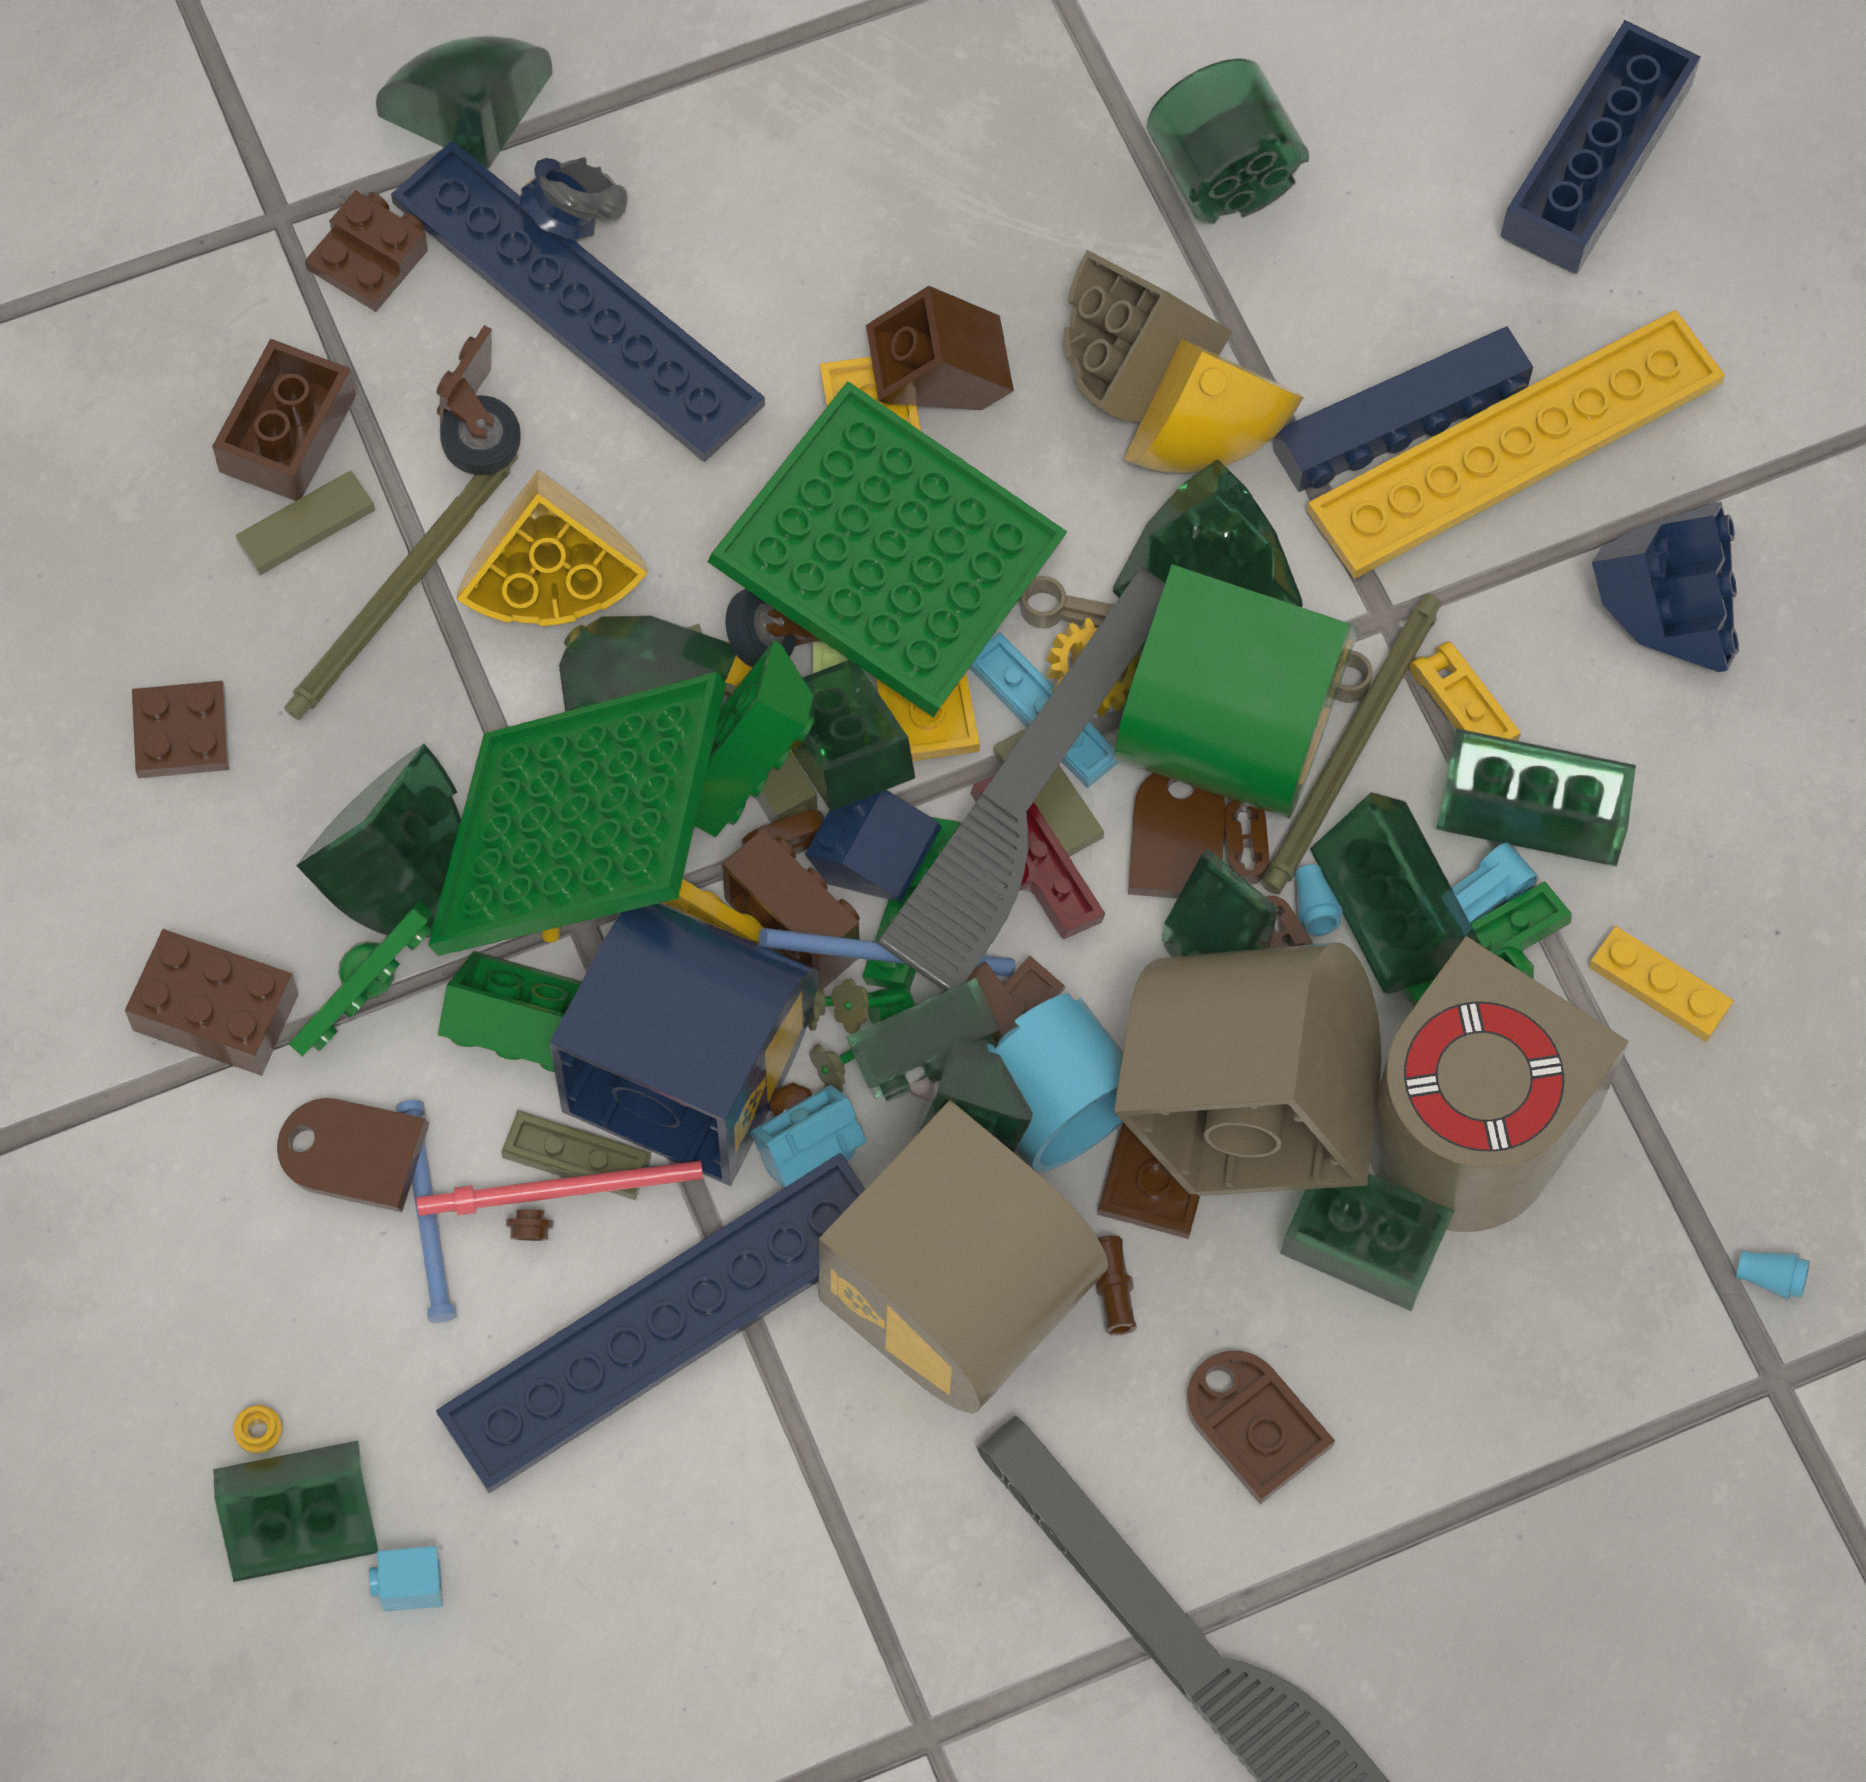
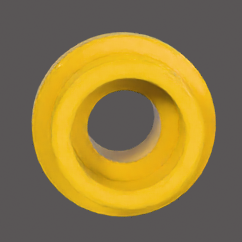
M250 1406L241 1411L236 1417L233 1425L234 1438L237 1444L246 1452L253 1454L268 1452L280 1441L282 1436L281 1420L278 1414L267 1406ZM254 1425H265L267 1427L266 1433L259 1438L252 1437L250 1430Z

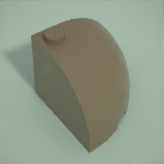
M1089 250L1086 251L1079 264L1067 300L1073 306L1070 327H1064V346L1066 359L1073 363L1077 376L1074 379L1075 383L1093 404L1112 416L1125 421H1142L1181 338L1220 355L1232 334L1231 330L1171 293Z

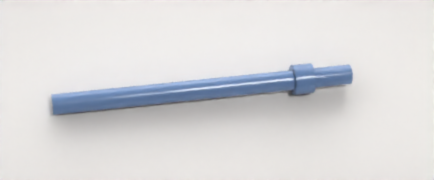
M763 928L759 934V944L766 948L906 964L878 945V942L768 928ZM984 954L975 967L976 969L984 962H987L995 975L1011 977L1015 972L1016 964L1012 958Z

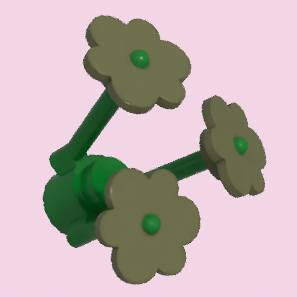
M850 978L845 979L842 985L834 987L832 996H825L823 989L817 988L814 1006L808 1022L810 1031L816 1030L819 1016H824L825 1009L829 1006H836L834 1010L835 1020L838 1023H843L847 1033H857L860 1030L861 1023L867 1022L868 1016L874 1026L881 1025L883 1027V1030L839 1056L833 1051H825L820 1044L815 1045L813 1050L810 1051L809 1056L812 1064L818 1070V1075L823 1083L828 1084V1086L832 1085L842 1092V1085L845 1084L843 1077L845 1075L844 1065L888 1038H892L900 1023L915 1012L913 997L906 987L901 986L889 990L881 989L867 993L863 986H856L855 981Z

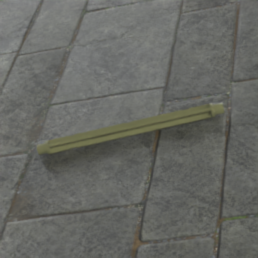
M517 454L504 469L493 474L473 476L460 495L452 501L304 680L293 690L294 696L284 707L290 716L301 720L309 709H314L317 706L318 702L337 681L344 669L352 663L407 597L410 590L417 585L473 518L480 506L488 500L503 480L507 478L510 474L511 466L518 459Z
M1425 594L1419 605L1411 610L1410 617L1274 860L1270 862L1268 866L1269 873L1262 883L1267 891L1278 895L1282 892L1285 884L1293 879L1294 872L1408 670L1409 664L1413 661L1430 628L1435 624L1437 620L1435 615L1442 605L1437 597Z

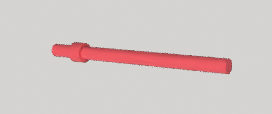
M700 1160L475 1190L473 1185L454 1187V1192L421 1196L416 1197L419 1216L457 1211V1216L476 1214L477 1208L703 1179Z

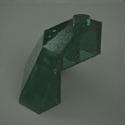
M651 615L600 617L587 626L578 625L568 634L564 641L566 649L559 663L565 712L713 672H718L721 678L726 681L736 654L729 642Z

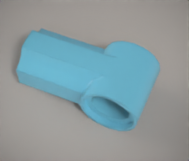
M1505 842L1492 850L1480 862L1476 871L1443 894L1442 902L1446 906L1450 917L1458 925L1465 927L1491 912L1504 901L1507 903L1530 890L1539 877L1509 842Z

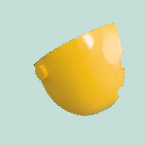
M1181 338L1124 459L1147 469L1177 474L1205 472L1231 465L1248 457L1271 441L1292 418L1304 396Z
M537 470L498 521L473 559L459 586L457 600L474 611L503 622L539 624V626L559 625L577 621V618L610 607L634 589L647 575L648 570L639 553L615 528L540 470Z

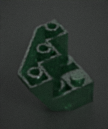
M1219 459L1186 480L1147 522L1113 586V593L1120 598L1141 566L1166 583L1171 565H1175L1303 607V600L1275 529L1248 488Z

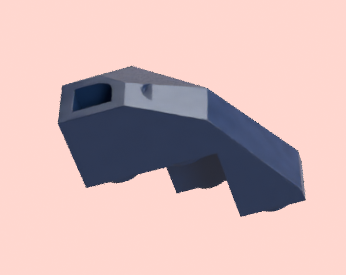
M1722 502L1711 503L1638 527L1601 547L1592 561L1602 605L1639 644L1716 672L1728 671L1735 654L1739 653V641L1734 628L1733 598L1737 596V585L1734 573L1732 572L1731 541L1735 539V529L1732 517L1724 514Z

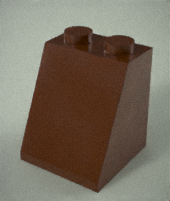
M927 286L866 325L878 400L882 403L983 410L1014 391L1001 319L998 314L932 286Z

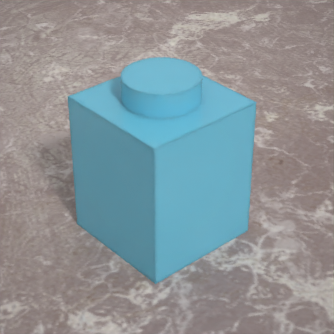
M437 1546L377 1551L378 1567H369L371 1597H379L384 1612L443 1607L441 1558Z

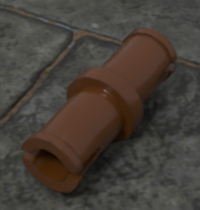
M1116 1235L1099 1237L1098 1240L1107 1256L1108 1269L1095 1283L1096 1293L1102 1296L1106 1333L1115 1336L1129 1334L1136 1330L1137 1325L1134 1320L1130 1295L1134 1284L1133 1278L1126 1271L1123 1239Z

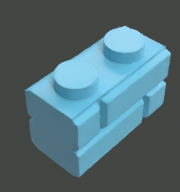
M832 1085L750 1132L758 1151L761 1153L760 1156L768 1174L783 1188L839 1153L848 1161L853 1157L855 1149L867 1142L860 1124L856 1120L857 1117L850 1101Z

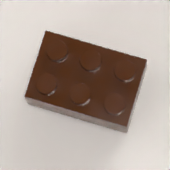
M270 338L212 446L219 472L294 501L302 498L356 396L351 368Z
M763 828L722 863L725 901L737 912L754 917L762 927L859 940L860 917L856 910L844 899L837 901L827 891L828 886L825 880L813 868L806 870L795 860L796 854L783 838L778 836L774 839ZM775 949L778 953L817 969L819 976L818 988L822 989L826 988L858 960V958Z
M162 929L125 1008V1012L132 1030L137 1033L262 1076L299 994L293 974Z

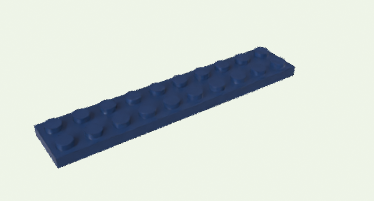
M453 140L391 193L392 203L402 212L416 217L424 226L425 231L704 462L765 406V396L576 241L568 240L540 229L534 220L520 208V195Z
M841 1153L437 1409V1416L488 1494L819 1282V1238L865 1190V1187Z

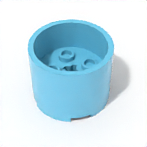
M1069 993L1051 998L1014 1020L1017 1027L1001 1038L996 1049L992 1044H987L972 1061L966 1073L968 1084L1036 1172L1049 1171L1074 1160L1100 1143L1123 1123L1114 1113L1123 1051L1083 999L1080 997L1074 1000Z

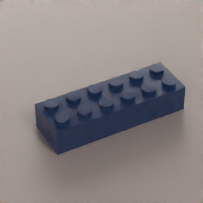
M1624 20L1508 206L1500 237L1577 274L1692 87L1701 56Z

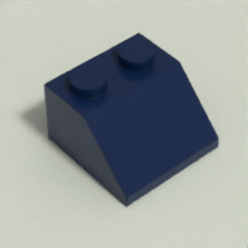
M846 779L805 855L825 880L826 884L901 903L942 826L938 821L885 788Z

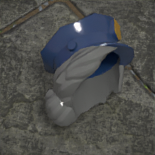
M586 157L570 160L565 163L551 158H544L538 160L534 167L535 178L521 188L519 206L534 220L540 229L568 240H574L594 235L596 217L602 221L619 220L626 211L627 191L622 185L615 184L608 174L603 173L601 167L587 165Z

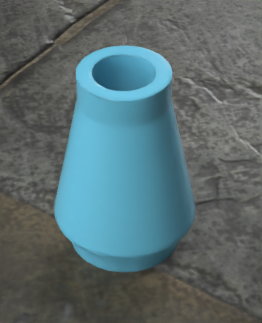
M1310 864L1299 868L1295 872L1298 920L1305 928V931L1313 936L1325 935L1335 931L1341 924L1340 917L1343 914V909L1324 878L1321 867Z
M1742 1250L1736 1278L1747 1280L1788 1300L1790 1295L1802 1298L1810 1261L1800 1259L1799 1253H1762Z

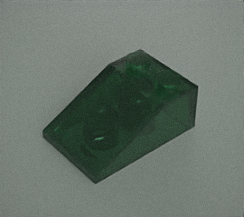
M1207 848L1201 854L1164 922L1161 941L1164 942V948L1171 957L1270 948L1279 908Z

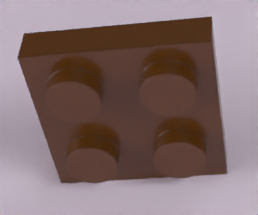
M223 681L132 689L135 771L138 779L229 770L226 696Z

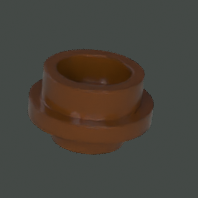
M521 1209L516 1210V1218L506 1219V1227L510 1228V1239L547 1241L549 1229L554 1228V1221L544 1219L545 1211Z

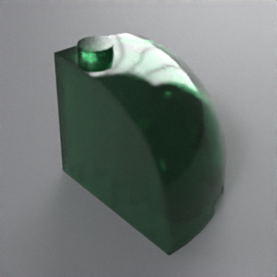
M501 36L466 37L439 44L413 57L387 80L376 97L378 117L442 147H445L453 140L479 163L489 169L553 74L550 54L546 49L530 42Z
M425 743L392 765L354 798L326 827L296 865L319 891L346 916L366 928L388 935L419 901L433 912V915L426 923L432 931L461 822L459 811L452 797L458 792L441 763Z

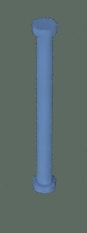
M420 1100L404 1101L396 1105V1112L421 1117L425 1114L424 1103ZM424 1140L412 1179L431 1303V1307L427 1309L428 1321L442 1323L455 1319L457 1313L455 1305L450 1304L437 1216L436 1214L418 1215L416 1197L433 1195Z

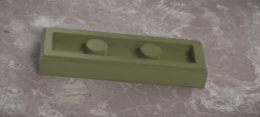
M350 470L235 536L238 544L259 575H262L375 511L373 501Z
M1029 727L994 745L993 753L1001 765H1003ZM1058 765L1035 798L1034 803L1070 857L1103 839L1104 830L1061 766Z
M517 1110L501 1151L502 1158L564 1178L646 1168L651 1161V1152ZM640 1187L608 1192L636 1200Z

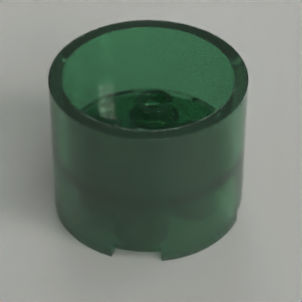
M1228 59L1210 64L1191 73L1172 86L1157 101L1147 119L1146 127L1150 138L1193 215L1204 223L1215 224L1219 219L1218 216L1238 211L1241 217L1244 218L1267 207L1284 195L1296 183L1293 174L1301 164L1309 161V151L1262 68L1259 64L1249 59Z

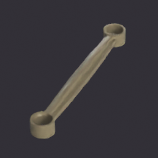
M1040 576L1033 579L1021 596L1020 610L1023 619L1029 625L1036 628H1050L1057 625L1061 620L1082 626L1086 618H1091L1094 627L1099 628L1114 605L1066 595L1065 589L1060 582L1051 577ZM1047 593L1054 596L1058 600L1059 605L1051 611L1040 612L1031 608L1027 601L1035 594ZM1357 651L1351 652L1346 667H1352L1360 671L1364 676V681L1357 686L1340 684L1336 700L1340 702L1352 703L1359 701L1367 694L1370 688L1373 673L1372 665L1366 656Z

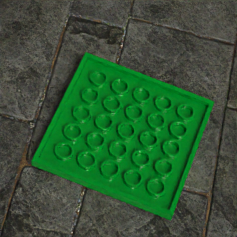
M847 381L713 550L707 562L934 718L1033 579L1062 542L1068 531Z
M718 672L484 733L428 946L437 956L679 898L726 686L725 681Z

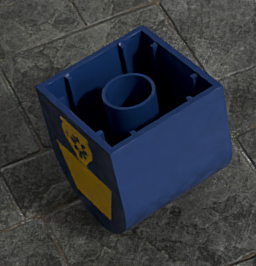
M664 903L622 912L604 939L550 1041L561 1111L676 1163L701 1160L702 1173L732 1186L754 1142L750 1132L765 1121L770 1111L769 1103L776 1089L782 1087L800 1047L816 998L819 978L817 969L774 950L762 947L760 944Z

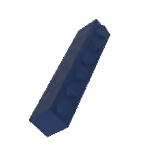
M1508 326L1286 425L1276 435L1273 451L1298 492L1310 487L1321 488L1330 483L1336 475L1350 469L1352 471L1361 470L1368 466L1374 458L1389 451L1392 454L1398 453L1407 448L1413 440L1427 434L1429 436L1438 435L1445 431L1451 423L1464 417L1470 418L1489 406L1527 388L1532 375L1533 365Z

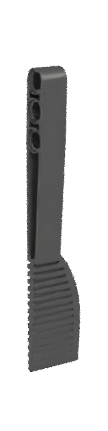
M1142 566L877 943L953 997L957 995L997 937L1018 896L1027 858L1028 825L1026 811L1148 637L1165 582Z
M1013 1416L976 1446L979 1455L994 1475L1187 1701L1191 1702L1194 1705V1709L1202 1714L1206 1723L1212 1726V1730L1216 1734L1218 1733L1224 1744L1229 1746L1230 1751L1239 1758L1238 1760L1242 1765H1245L1248 1772L1256 1778L1257 1782H1390L1349 1732L1311 1696L1267 1670L1242 1661L1221 1657L1093 1502L1019 1417Z

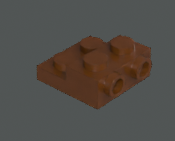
M355 190L329 220L331 230L306 258L305 264L308 271L377 312L428 251L424 226L413 215L404 213L402 217H399L389 211L388 203L377 193L369 192L365 196Z

